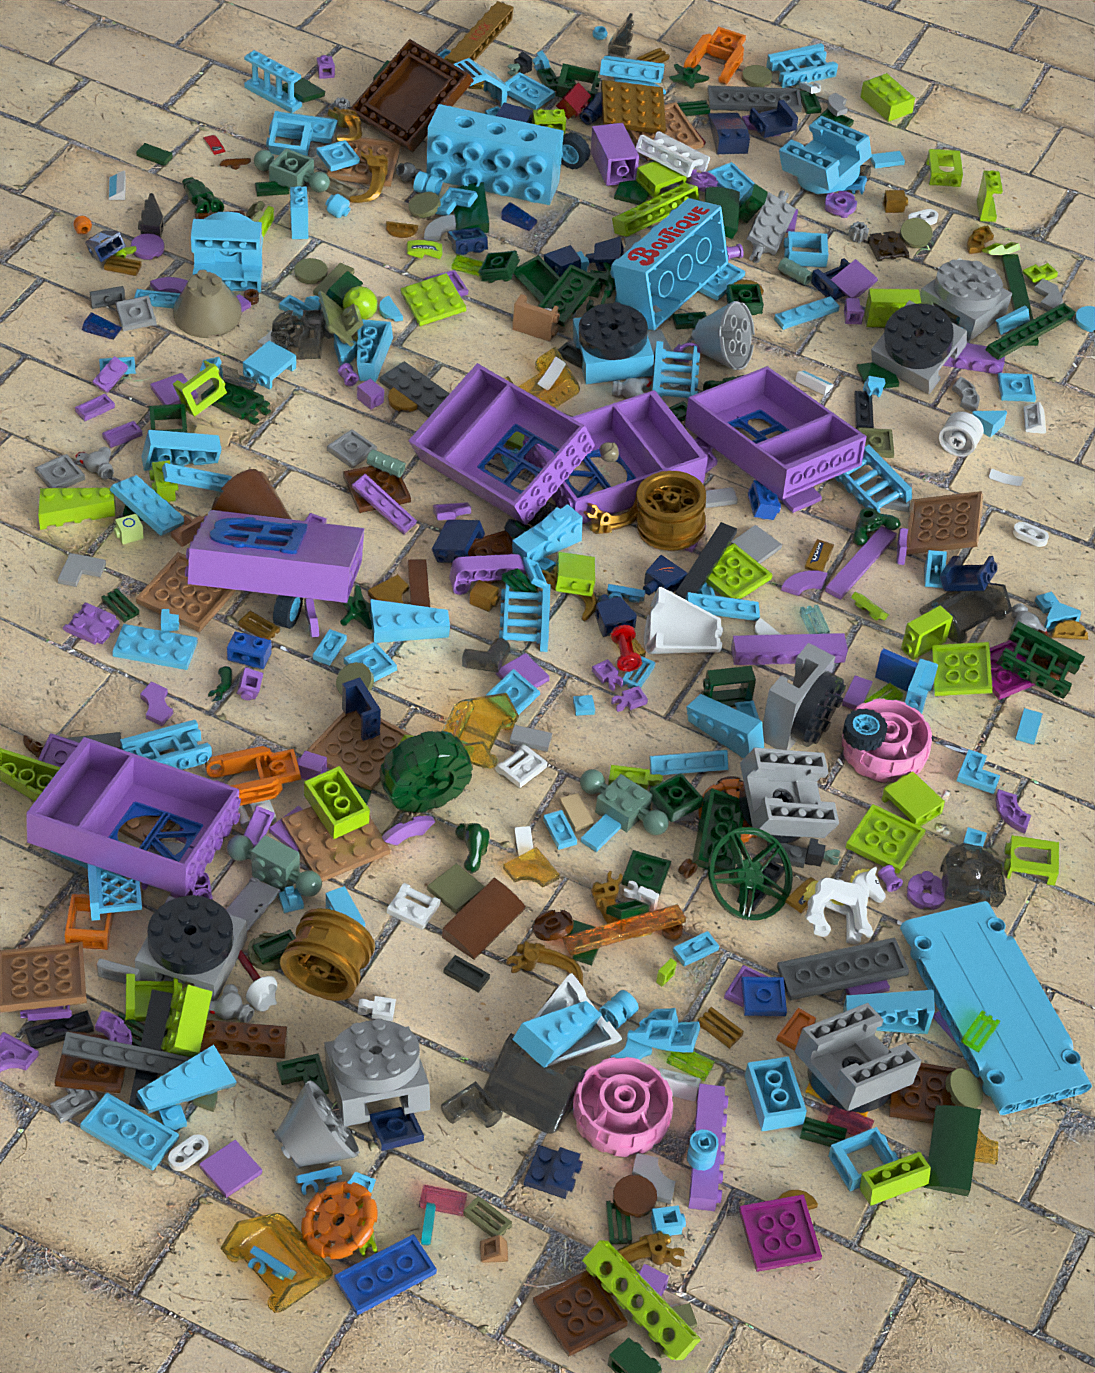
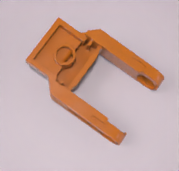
M718 26L713 35L710 33L702 35L686 58L684 68H694L706 53L726 60L727 62L724 65L721 76L718 78V82L727 85L743 61L744 47L742 45L746 40V35Z
M259 746L213 756L205 763L207 774L213 778L257 769L259 780L231 785V787L239 789L240 806L274 799L283 790L282 784L301 780L294 749L273 753L270 751V748ZM214 764L221 765L219 769H211V766Z

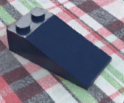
M708 113V120L717 154H748L750 136L739 113Z

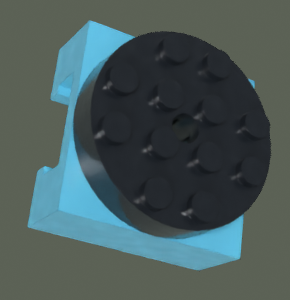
M615 302L596 305L582 317L573 318V341L575 347L581 350L583 357L582 373L586 385L653 376L654 354L647 335V321L640 310Z

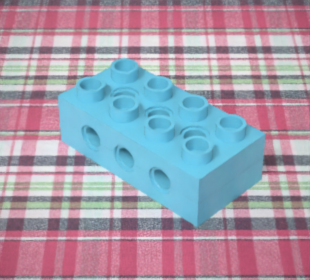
M439 104L428 125L426 173L430 174V177L432 175L441 177L444 183L458 186H468V184L477 183L476 186L479 187L480 183L484 182L485 192L550 205L560 182L564 131Z

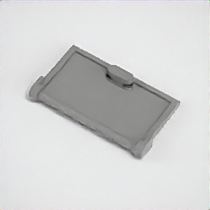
M251 877L249 883L226 911L230 915L246 919L248 932L281 890Z

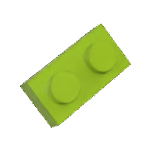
M854 592L851 596L856 601L855 605L862 610L867 609L869 611L868 615L875 620H886L889 616L887 612L863 594Z

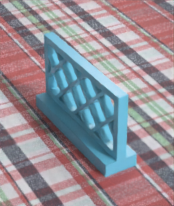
M87 863L92 921L100 920V914L142 910L140 881L134 879L127 880L125 876L116 875L114 872ZM107 877L112 879L109 882L104 881ZM118 882L123 884L120 887L115 886ZM129 887L134 889L131 892L126 891ZM108 889L113 891L110 894L104 893ZM119 894L122 895V896H124V897L121 898V899L115 898V897L118 896ZM131 899V900H133V901H135V902H137V903H126V902H128V901ZM109 901L114 903L113 905L104 906Z

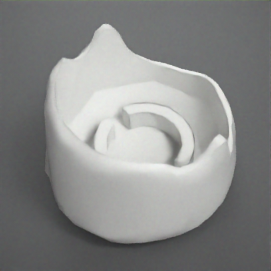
M273 976L259 978L247 990L246 1000L257 1011L264 1012L269 1009V1006L277 1004L275 1000V993L278 987L276 979Z

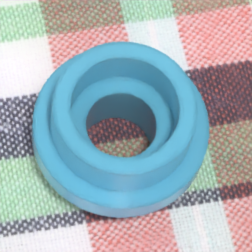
M603 26L595 27L592 33L593 37L597 40L605 39L608 34Z

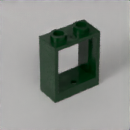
M563 63L556 97L563 98L572 88L565 86L566 78L592 84L591 91L586 90L591 95L587 100L590 103L596 93H598V89L595 88L599 87L601 78H598L599 71Z
M185 404L149 406L151 430H155V420L182 419V429L158 431L187 433Z
M752 666L707 670L706 678L703 679L704 691H701V694L729 707H736V702L752 701L756 684ZM741 683L739 689L713 691L714 686Z

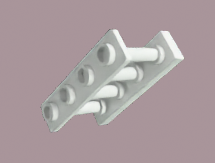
M660 131L656 132L654 140L645 135H640L636 145L637 152L686 177L691 176L693 168L705 172L710 160L709 156Z

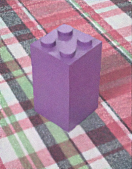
M624 124L592 126L590 153L606 186L618 185L623 181L636 180L639 154Z

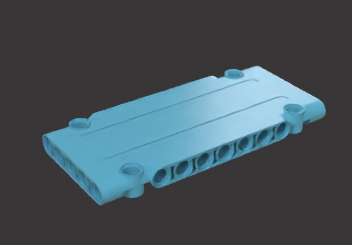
M987 901L906 920L901 924L900 930L907 943L911 946L910 956L916 961L917 970L927 989L934 990V1002L946 1021L972 1073L976 1077L982 1078V1090L987 1096L991 1097L1000 1115L1081 1095L1091 1089L1092 1084L1080 1064L1081 1057L1079 1053L1073 1050V1042L1015 939L1012 936H1007L1004 921L997 918Z

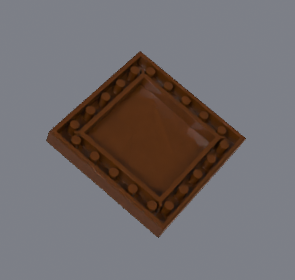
M409 39L352 105L350 110H354L362 122L413 153L427 137L428 125L438 105L442 104L452 107L474 80L469 73Z

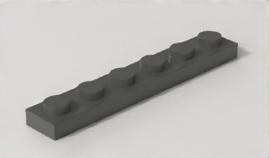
M66 1032L61 1053L66 1056L159 1075H165L192 1058Z

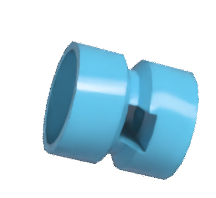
M419 171L415 177L413 189L419 193L433 192L439 195L443 180L441 177L435 175L430 177V174Z
M620 990L611 998V1001H607L599 1008V1012L606 1022L609 1021L617 1030L626 1022V1019H629L638 1011L639 1007L635 998L630 993Z
M701 1129L692 1134L689 1141L687 1161L694 1169L704 1171L714 1165L719 1144L718 1138L713 1132Z

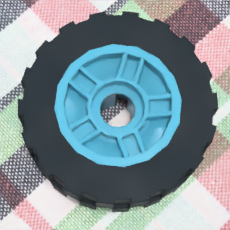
M572 132L563 135L561 164L572 170L581 168L591 155L589 145L582 136Z
M278 595L274 605L273 623L288 629L293 628L299 618L303 598Z
M860 708L851 711L847 715L842 734H844L843 738L846 740V743L850 744L854 749L856 748L860 751L876 750L885 741L888 725L880 713Z

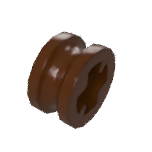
M247 289L244 292V298L251 302V305H255L259 302V292L255 289Z
M688 858L679 866L678 873L683 874V877L688 879L696 872L698 865L696 863L692 864V860Z

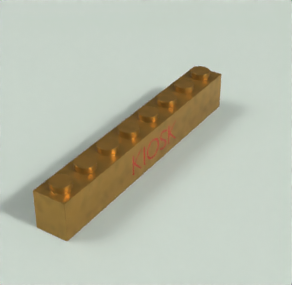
M497 1L444 59L452 64L468 58L476 61L512 21L514 6Z

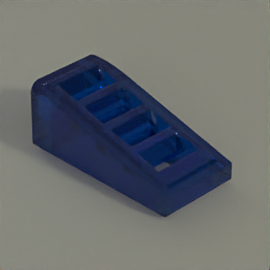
M511 202L502 209L501 220L527 231H530L537 223V219Z
M92 312L82 326V331L113 340L122 329V327Z

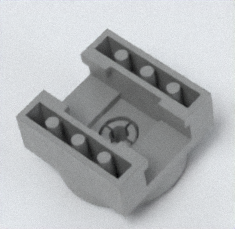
M951 260L943 264L938 269L936 278L921 288L920 291L922 304H929L941 310L945 308L960 317L957 326L967 330L968 341H971L994 324L997 319L1006 315L1012 296L1010 291L1003 288L1002 280L994 269L983 265L980 261Z
M375 1019L354 1023L341 1032L334 1041L324 1042L326 1069L344 1127L370 1122L366 1103L393 1097L400 1098L404 1115L430 1110L429 1082L420 1059L419 1042L410 1031L409 1026L404 1027L395 1022Z

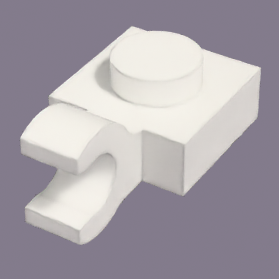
M629 881L628 888L632 890L624 888L623 895L650 905L649 910L654 912L658 905L659 894L642 886L638 888L636 882Z
M375 996L374 1001L359 999L357 1013L360 1015L372 1013L373 1019L393 1021L396 999Z

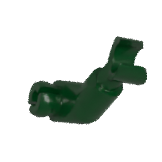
M228 666L221 667L218 670L221 683L216 687L217 689L211 690L208 694V697H212L216 693L212 702L221 700L223 694L232 686V669Z

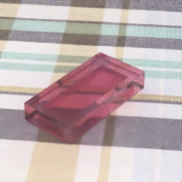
M833 1106L826 1123L847 1128V1133L855 1136L872 1129L875 1120L859 1113Z
M423 1185L419 1208L426 1209L427 1202L435 1203V1211L463 1216L467 1193Z

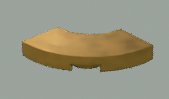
M988 225L977 228L968 238L967 250L969 254L981 253L982 249L985 248L984 244L993 240L994 234Z

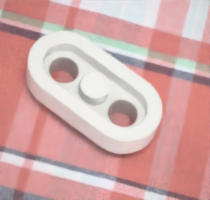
M926 209L911 213L908 219L920 218L932 225L937 222L938 213L935 210Z
M1018 522L1014 526L1013 534L1016 538L1037 547L1047 544L1049 535L1045 530L1026 522Z
M199 1134L193 1135L175 1147L168 1156L169 1166L175 1171H184L203 1158L209 1150L207 1138Z

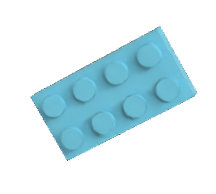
M275 111L273 119L280 118L312 123L313 133L311 141L325 144L332 143L337 127L336 119ZM277 129L276 137L302 140L303 132Z
M137 475L111 486L110 491L160 536L184 525V517Z
M123 624L112 652L113 657L188 670L198 640L197 637Z
M109 1093L103 1096L80 1124V1128L152 1171L179 1139L177 1132Z

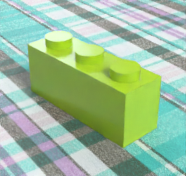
M921 1152L914 1153L863 1172L861 1174L860 1191L869 1205L872 1206L929 1184L931 1167Z

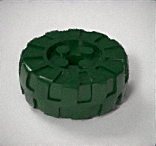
M427 731L405 739L385 756V760L380 766L379 775L386 796L397 809L404 812L422 813L429 809L440 808L453 798H457L463 792L465 786L469 785L473 766L468 751L457 736L454 737L450 732Z

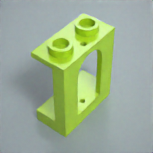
M929 149L926 160L927 165H930L931 173L929 185L961 187L963 169L960 151ZM939 166L954 167V170L945 172Z
M206 360L203 361L206 368L189 381L182 383L177 380L173 383L181 404H185L186 412L194 417L227 393L224 387L225 382L218 374V367ZM211 378L216 390L196 404L191 392Z
M1011 835L1010 842H1006L1004 854L1007 855L1004 862V870H1007V879H1010L1012 871L1047 876V885L1055 886L1059 874V842ZM1018 847L1048 850L1047 864L1021 860L1016 857L1014 850Z

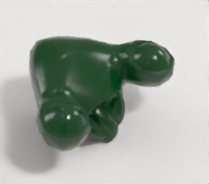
M872 508L862 509L857 517L855 531L852 536L853 543L857 545L865 544L868 540L866 533L874 531L882 525L888 530H897L901 526L899 518L881 514Z
M460 823L455 830V834L459 840H465L469 854L464 862V868L472 874L479 870L481 858L487 853L490 834L489 830L482 827L479 823Z

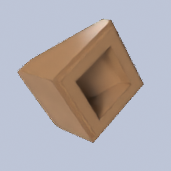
M500 1235L480 1241L481 1262L508 1261L507 1241Z

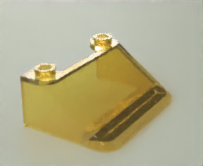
M556 347L536 359L535 368L539 371V374L518 386L554 408L574 397L580 391L579 383L567 364L548 391L538 385V382L544 376L555 357L565 362ZM509 376L504 378L507 381L513 383Z
M507 693L464 699L455 704L442 731L450 732L454 737L457 736L468 751L473 765L491 769L496 767L498 763L497 756L491 754L490 751L500 730L503 728L505 730L512 729L519 715Z
M273 1213L236 1222L220 1248L231 1262L237 1263L239 1260L244 1259L249 1263L252 1258H256L255 1255L250 1253L255 1245L297 1272L292 1280L286 1277L284 1280H281L272 1274L274 1269L269 1267L268 1264L267 1270L263 1275L258 1273L261 1264H255L253 1270L273 1293L269 1297L267 1305L274 1313L286 1310L328 1281L333 1275V1270L327 1262L310 1251L307 1247L308 1242L306 1239H303L302 1233L281 1213Z

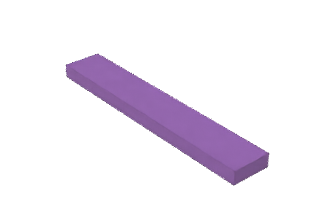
M881 526L826 586L825 592L841 600L896 539L897 533Z

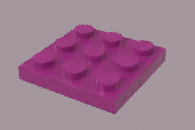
M1010 640L990 648L992 693L998 700L1035 685L997 664L1005 648L1013 652L1016 643ZM1019 654L1015 657L1023 662L1026 660L1025 657Z
M804 1194L739 1207L738 1210L756 1272L821 1260L822 1254Z

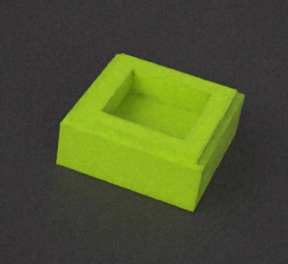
M670 958L658 970L656 983L661 987L675 975L676 961Z

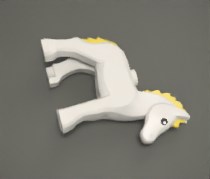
M877 867L871 870H866L865 868L858 869L850 877L849 883L840 879L823 878L820 881H812L806 887L807 892L803 894V900L808 901L805 917L810 923H813L815 935L825 937L831 932L830 925L826 922L823 914L824 907L846 915V943L859 944L861 942V933L871 938L873 930L867 920V899L870 897L875 902L882 903L886 898L880 886L879 878L876 877Z

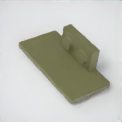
M320 290L318 292L319 302L322 306L321 310L324 313L327 330L331 334L335 333L343 344L347 343L349 346H353L354 343L351 336L364 325L358 306L353 303L350 307L343 310Z

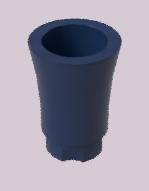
M601 92L596 93L580 114L581 121L586 125H591L602 116Z

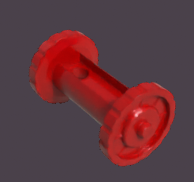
M629 625L618 626L611 632V640L619 645L621 655L616 661L617 667L624 672L634 671L642 664L641 656L634 653L632 640L636 637L635 629Z

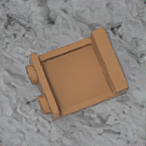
M520 294L514 304L512 330L550 342L559 330V326H557L560 317L558 306H554L551 311L527 303L526 295Z

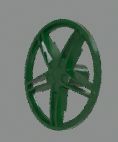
M743 827L728 832L715 844L708 862L709 884L716 900L728 913L739 919L758 921L769 918L780 911L791 893L793 873L789 857L779 841L761 829ZM739 835H756L766 840L770 845L751 860ZM729 840L732 848L730 850L737 867L714 872L717 854L724 843ZM774 848L775 851L761 865L759 861ZM777 853L782 860L785 872L784 889L762 874L764 868ZM729 873V878L715 879V875ZM763 881L766 882V883H767L768 885H770L771 887H773V888L777 889L778 891H780V892L782 893V895L779 894L778 892L774 891L773 889L767 887L766 885L762 884ZM716 883L731 884L739 888V911L732 908L724 900ZM755 888L768 896L778 899V902L768 911L761 914H751ZM746 901H747V905H748V906H747V912H746V914H745Z

